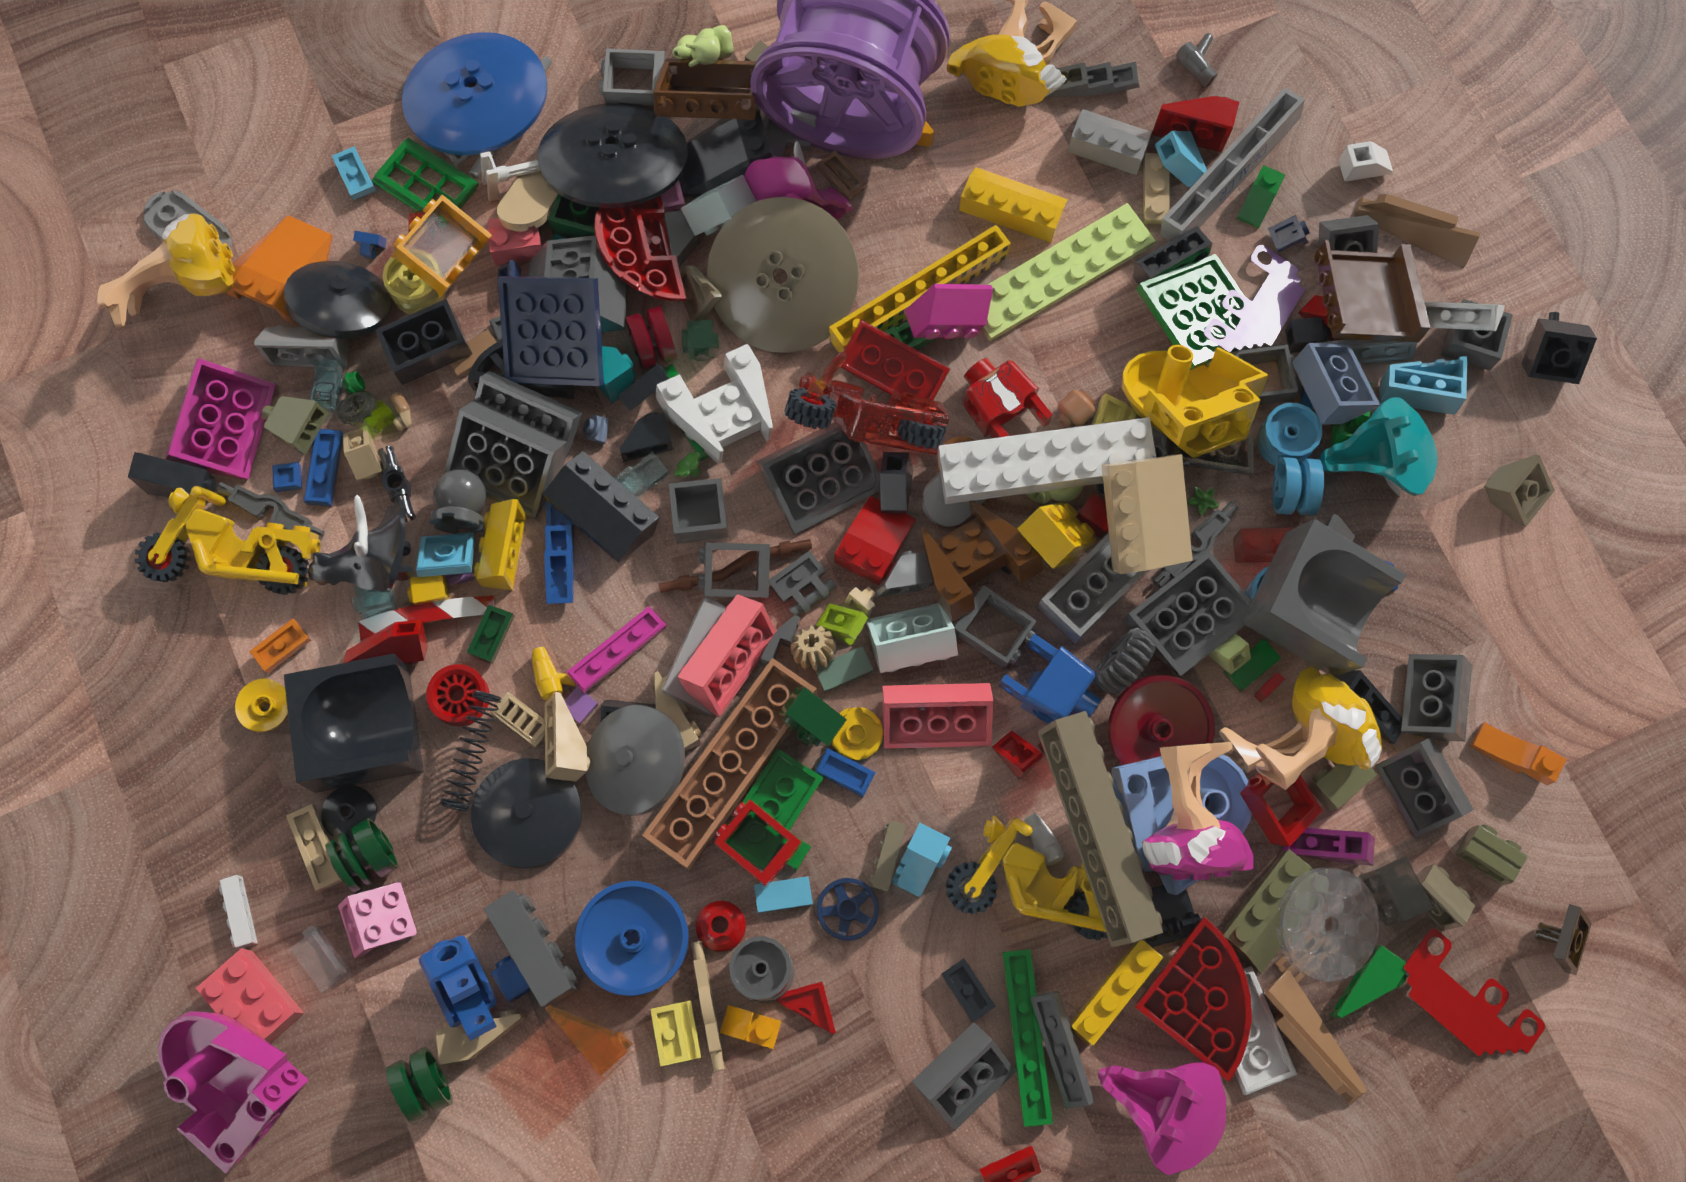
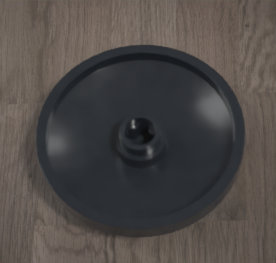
M320 261L302 266L289 276L284 288V304L292 319L305 329L326 337L356 338L368 335L380 328L386 322L390 313L391 297L384 282L369 270L347 262Z
M533 758L513 760L493 770L477 789L471 808L473 832L483 850L496 861L519 869L541 867L558 859L574 842L582 822L581 798L573 781L546 778L545 761Z

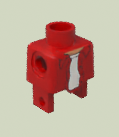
M984 358L972 365L964 374L965 380L970 385L966 390L964 407L984 437L988 435L991 438L1009 436L1002 426L1026 409H1029L1043 428L1050 424L1053 414L1037 395L1039 388L1014 361L1008 360L995 368L988 358Z

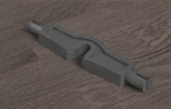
M220 482L218 484L220 487L217 486L216 492L229 497L228 500L232 504L244 509L256 518H262L270 508H274L270 523L284 525L283 529L293 530L294 526L310 527V532L312 533L315 532V534L317 533L322 536L325 534L324 530L312 526L313 523L310 519L291 511L276 496L269 494L258 495L239 485L233 488L223 482Z
M1230 501L1222 511L1217 509L1208 519L1196 527L1192 532V536L1197 540L1200 547L1195 548L1191 545L1193 561L1161 567L1162 572L1153 580L1154 585L1163 579L1157 585L1161 589L1170 578L1174 579L1191 563H1194L1210 551L1214 545L1215 538L1230 523L1229 517L1238 510L1237 504L1233 506L1234 502Z

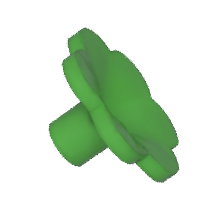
M699 452L687 454L684 459L678 462L674 474L677 477H686L689 474L693 478L697 477L701 473V470L698 468L701 454Z

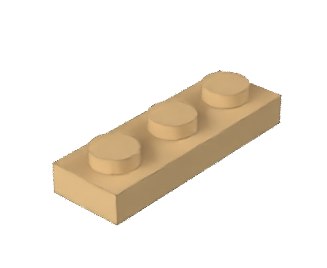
M1145 153L1143 157V224L1162 225V218L1170 211L1169 170L1163 166L1158 153Z
M310 804L286 815L315 891L320 892L342 882L333 869L326 851L325 844L329 840L315 805Z

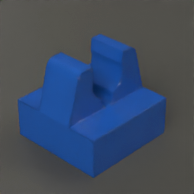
M354 231L353 241L360 244L361 256L375 259L378 248H386L387 239L379 234Z

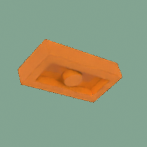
M292 618L249 652L268 674L308 644L311 639L299 623Z

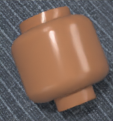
M1083 389L1080 391L1072 390L1058 403V410L1061 412L1058 418L1068 427L1071 424L1081 427L1095 414L1094 405L1096 402Z

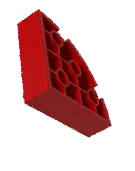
M1203 915L1137 1001L1135 1008L1204 1063L1215 1067L1219 1074L1229 1082L1241 1064L1249 1040L1252 1022L1251 994L1245 972L1233 947L1222 932Z

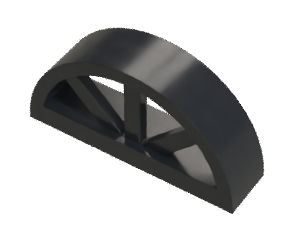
M502 341L488 347L474 362L468 376V382L472 390H477L480 377L486 374L494 364L502 372L495 374L505 378L504 361L502 360L504 358ZM517 383L546 397L574 399V385Z

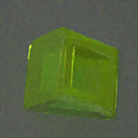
M381 399L360 414L376 434L390 425L393 419L396 418L394 413Z

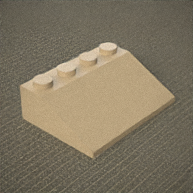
M1182 455L1102 465L1113 571L1125 574L1193 561Z

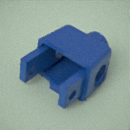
M1034 634L1029 640L1027 647L1049 661V665L1043 671L1034 672L1027 682L1029 690L1006 674L1001 680L999 687L1022 702L1020 708L1047 724L1086 711L1089 718L1101 701V698L1087 689L1095 678L1094 671L1063 646L1058 650Z
M457 936L451 940L438 942L430 951L420 956L419 964L450 1027H457L462 1024L470 1041L497 1027L489 1012V1009L496 1005L497 1000L480 962L465 936Z

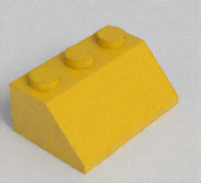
M517 499L491 504L490 512L485 514L484 527L486 528L485 537H481L479 543V552L482 554L480 562H476L474 577L477 578L481 587L513 591L527 517Z

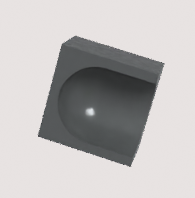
M1313 519L1284 534L1242 623L1326 674L1335 676L1361 669L1367 661L1365 656L1357 652L1361 631L1377 604L1388 592L1402 584L1406 574L1320 521Z

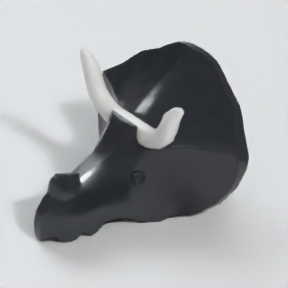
M356 495L354 509L357 531L350 542L340 550L330 554L313 553V561L309 565L308 575L311 581H315L319 585L329 583L334 586L339 582H349L362 589L388 593L393 588L396 580L406 581L412 577L411 567L407 565L400 566L402 556H407L411 553V544L405 541L403 504L388 506L379 526L368 531L364 507L360 497Z

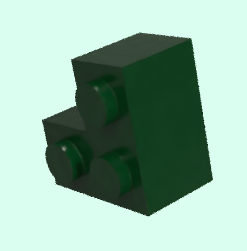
M805 686L797 687L779 711V714L784 717L783 723L798 733L796 738L807 746L811 744L815 747L829 746L847 720Z

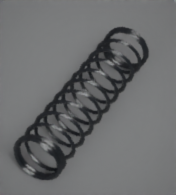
M477 690L473 691L472 697L495 708L472 705L468 707L492 719L466 716L465 718L481 724L490 730L464 726L462 727L464 730L479 735L486 740L464 737L459 739L484 751L456 748L457 751L475 757L480 761L452 759L477 772L449 769L450 772L472 780L473 783L446 780V782L462 787L471 793L443 790V793L460 798L468 804L446 798L440 799L439 802L444 807L465 812L468 811L470 802L462 796H471L474 793L464 785H475L477 783L474 778L466 774H479V769L470 764L483 763L480 757L472 753L487 752L483 746L474 742H489V738L479 732L493 731L492 727L480 721L493 722L496 720L493 715L482 710L497 711L499 710L498 706L491 702L501 703L502 700L499 696Z

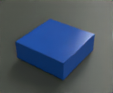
M299 462L272 465L273 490L275 492L302 489L301 465Z

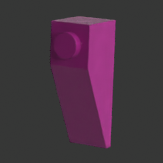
M1306 828L1290 847L1283 846V851L1290 849L1299 857L1373 866L1375 838L1369 832Z

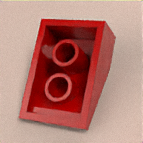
M1210 96L1162 104L1151 135L1163 138L1171 131H1191L1197 147L1222 153L1234 127L1239 101L1232 100L1229 97Z
M870 496L836 550L834 563L880 585L916 522V518L906 513H882L881 501Z

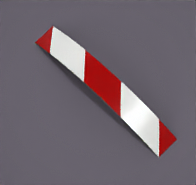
M494 596L440 600L374 615L358 621L360 640L369 638L394 622L422 620V623L443 619L484 615L488 604L495 606Z

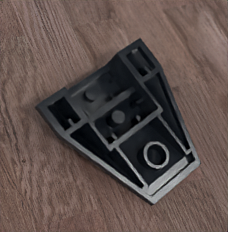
M759 106L755 120L721 119L687 141L688 161L685 171L679 179L683 197L701 196L741 175L744 176L747 168L753 161L773 157Z

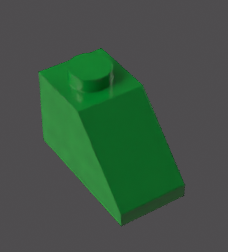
M1263 165L1237 219L1259 228L1286 175Z

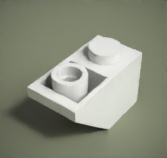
M1371 141L1347 145L1338 160L1345 182L1393 173L1387 150Z

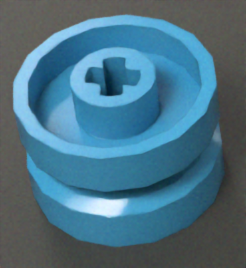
M1299 403L1282 404L1277 406L1261 425L1257 434V447L1262 457L1272 465L1276 466L1280 457L1296 458L1300 464L1319 445L1322 437V424L1317 414L1309 407Z
M1280 457L1275 466L1272 483V503L1275 513L1291 515L1297 510L1299 515L1315 516L1321 506L1324 489V472L1321 461L1319 459L1304 458L1299 464L1296 458Z

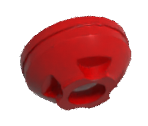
M722 900L709 903L700 911L696 919L697 937L706 948L712 951L726 952L738 946L745 935V917L742 911L731 902ZM720 916L726 918L728 921L727 930L723 933L714 932L712 921Z

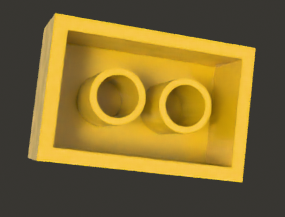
M1063 502L1039 507L1017 528L1052 569L1077 561L1098 541L1093 536L1095 534L1093 529L1086 523L1082 524L1076 517L1077 512L1068 503L1064 504Z

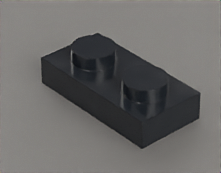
M965 958L940 974L971 1022H974L996 1007Z

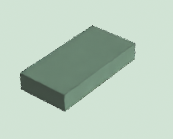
M861 646L834 658V660L827 661V667L819 665L815 673L824 693L873 672V668Z

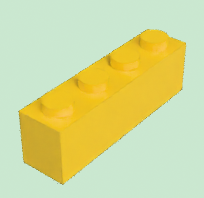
M1144 940L1134 942L1070 1022L1072 1033L1087 1046H1094L1163 959V956Z

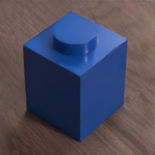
M507 956L495 964L496 969L491 974L508 1002L513 1003L531 991L513 958L511 959L510 956Z

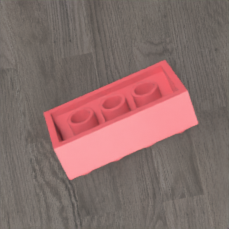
M737 594L733 601L727 605L725 612L717 623L712 626L709 634L696 648L693 656L682 667L680 674L677 676L685 691L718 717H721L761 660L766 646L776 633L764 605Z
M990 683L883 686L884 749L992 746L993 696Z

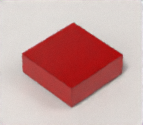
M1279 672L1275 673L1257 690L1254 697L1261 703L1285 678Z

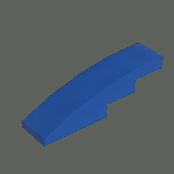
M547 501L545 502L546 551H544L546 604L574 603V524Z

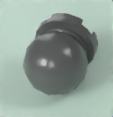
M451 470L444 473L437 481L433 490L434 503L438 509L430 513L429 523L435 524L434 528L453 534H458L459 529H471L470 532L474 534L481 532L484 526V518L478 513L484 508L487 499L484 484L476 474L468 470Z

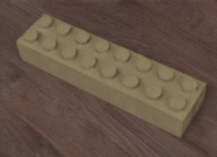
M1086 711L1054 720L1038 730V734L1110 945L1115 947L1163 933L1161 928L1162 918L1160 913L1154 908L1151 899L1152 889L1144 879L1141 858L1135 853L1132 845L1133 835L1130 828L1124 822L1122 816L1123 806L1120 800L1116 799L1113 790V778L1106 770L1103 761V749L1097 744L1094 736V723L1091 718H1088Z

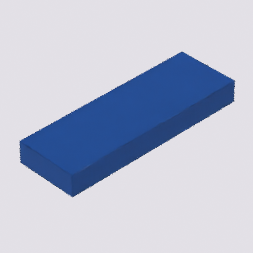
M320 429L313 441L304 503L306 505L332 507L344 434L341 430Z

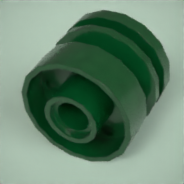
M370 818L352 827L351 830L355 841L352 842L342 833L338 836L339 844L333 839L325 844L333 869L338 877L354 893L363 890L362 881L368 886L373 883L371 869L380 877H384L399 867L392 844L385 833Z

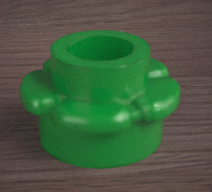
M357 371L347 372L344 375L345 379L342 380V383L349 394L353 393L359 396L360 392L366 389L365 382Z

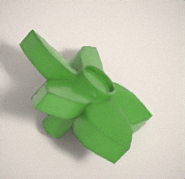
M1196 486L1194 488L1196 497L1191 498L1187 502V504L1192 506L1199 505L1198 512L1201 516L1207 511V508L1217 509L1219 507L1217 501L1213 499L1215 489H1208L1204 493L1202 489Z

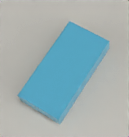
M809 876L771 882L767 888L762 884L754 885L758 913L813 905Z

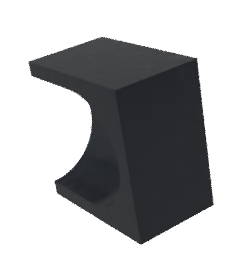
M395 654L283 674L296 783L314 793L345 786H354L424 772L410 668Z

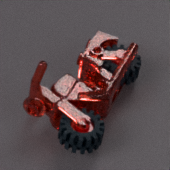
M839 352L825 368L820 380L811 372H807L805 376L800 378L799 389L794 388V390L790 391L784 411L788 419L795 420L794 423L803 424L804 427L824 429V427H829L833 418L834 422L847 437L857 442L937 455L938 447L942 444L949 422V415H947L944 406L939 401L917 398L915 395L906 392L902 393V395L897 394L895 389L889 404L876 402V395L874 394L871 395L870 400L862 399L864 393L862 387L832 380L836 371L847 359L845 352Z

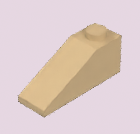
M555 692L545 703L546 778L576 782L589 769L590 759L587 757V746L561 693Z

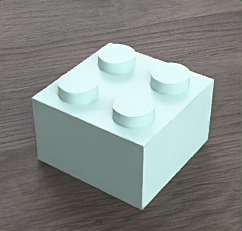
M741 175L707 191L683 206L681 210L695 236L702 232L709 235L725 225L738 211L757 201L744 176Z

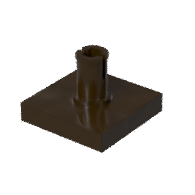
M1569 904L1562 928L1540 922L1538 924L1540 930H1536V939L1557 944L1553 956L1564 972L1577 975L1592 923L1581 907Z

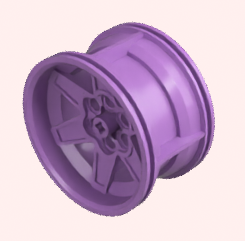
M778 0L779 33L776 41L759 55L750 80L751 91L755 93L756 103L765 115L795 138L811 142L812 146L831 153L836 150L839 155L865 159L888 158L902 154L915 146L920 139L926 121V107L920 85L940 68L950 44L949 24L934 0ZM792 109L815 115L817 117L816 127L814 128L790 114Z

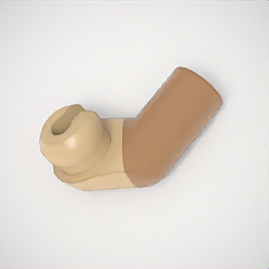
M396 392L392 394L390 399L400 416L394 418L393 423L398 431H402L406 427L408 429L412 424L410 406L403 394Z

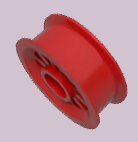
M452 664L437 671L430 679L426 690V699L430 710L442 722L451 726H466L474 723L466 719V716L478 718L483 716V713L470 709L468 707L469 703H473V706L488 708L489 705L472 698L473 691L477 690L489 694L490 691L484 678L475 669L463 664ZM457 690H464L463 698L453 701V694Z

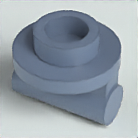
M597 415L587 418L583 424L585 438L595 441L597 444H606L609 419Z

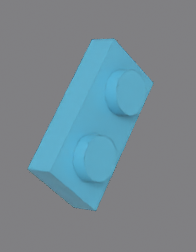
M355 146L332 155L353 200L376 191Z

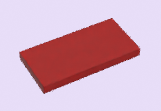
M862 319L859 320L836 363L840 368L917 410L923 409L924 412L929 410L950 371V368Z

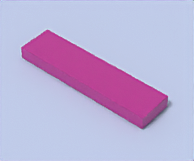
M648 606L566 672L567 676L585 694L666 629V624Z

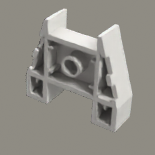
M748 344L725 354L723 368L731 382L694 399L680 374L656 385V400L667 419L674 425L679 426L689 439L698 443L705 450L704 452L717 464L722 463L724 451L722 447L759 430L766 441H769L771 438L773 425L761 366Z

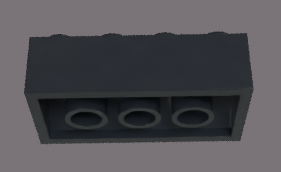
M584 451L562 467L542 494L543 498L618 563L654 535L659 520L657 514Z

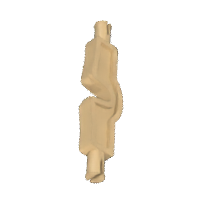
M702 941L691 943L694 957L693 962L714 1072L725 1069L717 1017L712 1002L713 995Z

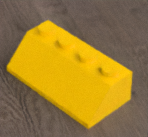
M975 167L969 175L961 195L959 211L1052 243L1068 199Z

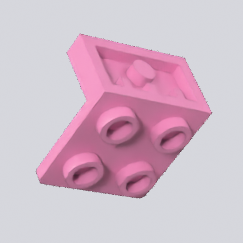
M399 882L347 896L338 905L354 958L366 955L373 948L412 937L417 933L402 885Z

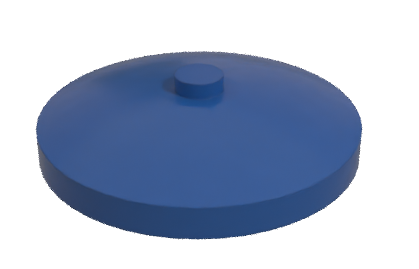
M641 881L620 882L596 894L582 911L575 933V947L578 960L588 977L601 988L623 996L648 994L668 983L682 966L689 943L687 921L678 903L663 889Z

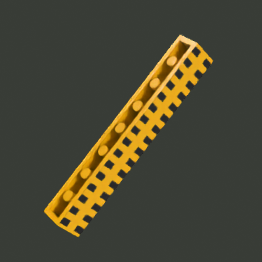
M996 224L829 327L830 342L841 355L860 319L883 332L907 320L904 310L933 284L967 283L1006 259L1011 243Z

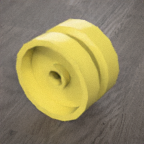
M417 249L409 250L410 253L440 277H443L436 261L430 254ZM390 257L385 264L382 275L384 285L393 302L400 310L413 314L444 299L445 294L440 298L436 290L396 258Z

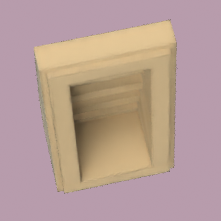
M507 692L503 696L501 703L497 704L499 710L492 711L491 714L537 748L545 738V719ZM513 703V708L509 711V713L506 716H503V714L506 712L509 706ZM520 709L524 711L515 723L511 722ZM529 716L533 718L524 730L520 729ZM537 723H540L542 726L538 729L534 736H529V733L533 730Z

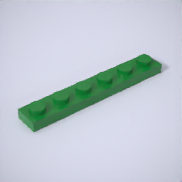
M1031 949L1002 952L1023 1127L1053 1124L1042 1035L1030 999L1036 995Z

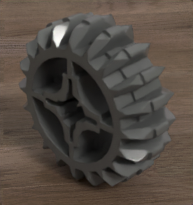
M1139 628L1129 630L1112 646L1101 660L1097 670L1094 672L1095 678L1093 681L1102 691L1107 692L1111 696L1124 691L1128 685H1131L1134 679H1137V676L1153 657L1156 642L1148 633Z

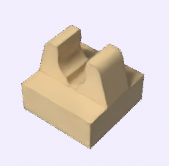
M869 586L862 592L855 587L848 594L843 606L861 611L869 617L875 606L872 599L875 596V591Z

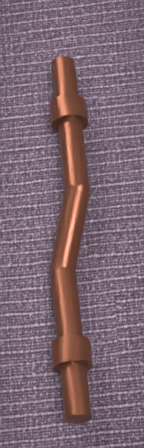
M807 539L792 543L790 541L779 542V545L770 547V558L780 555L784 558L792 556V553L810 550L812 549L811 540ZM748 551L720 571L712 572V583L724 581L750 562L756 561L757 551ZM688 574L679 576V579L658 583L660 593L680 589L682 592L692 590V587L698 586L699 575L689 577Z

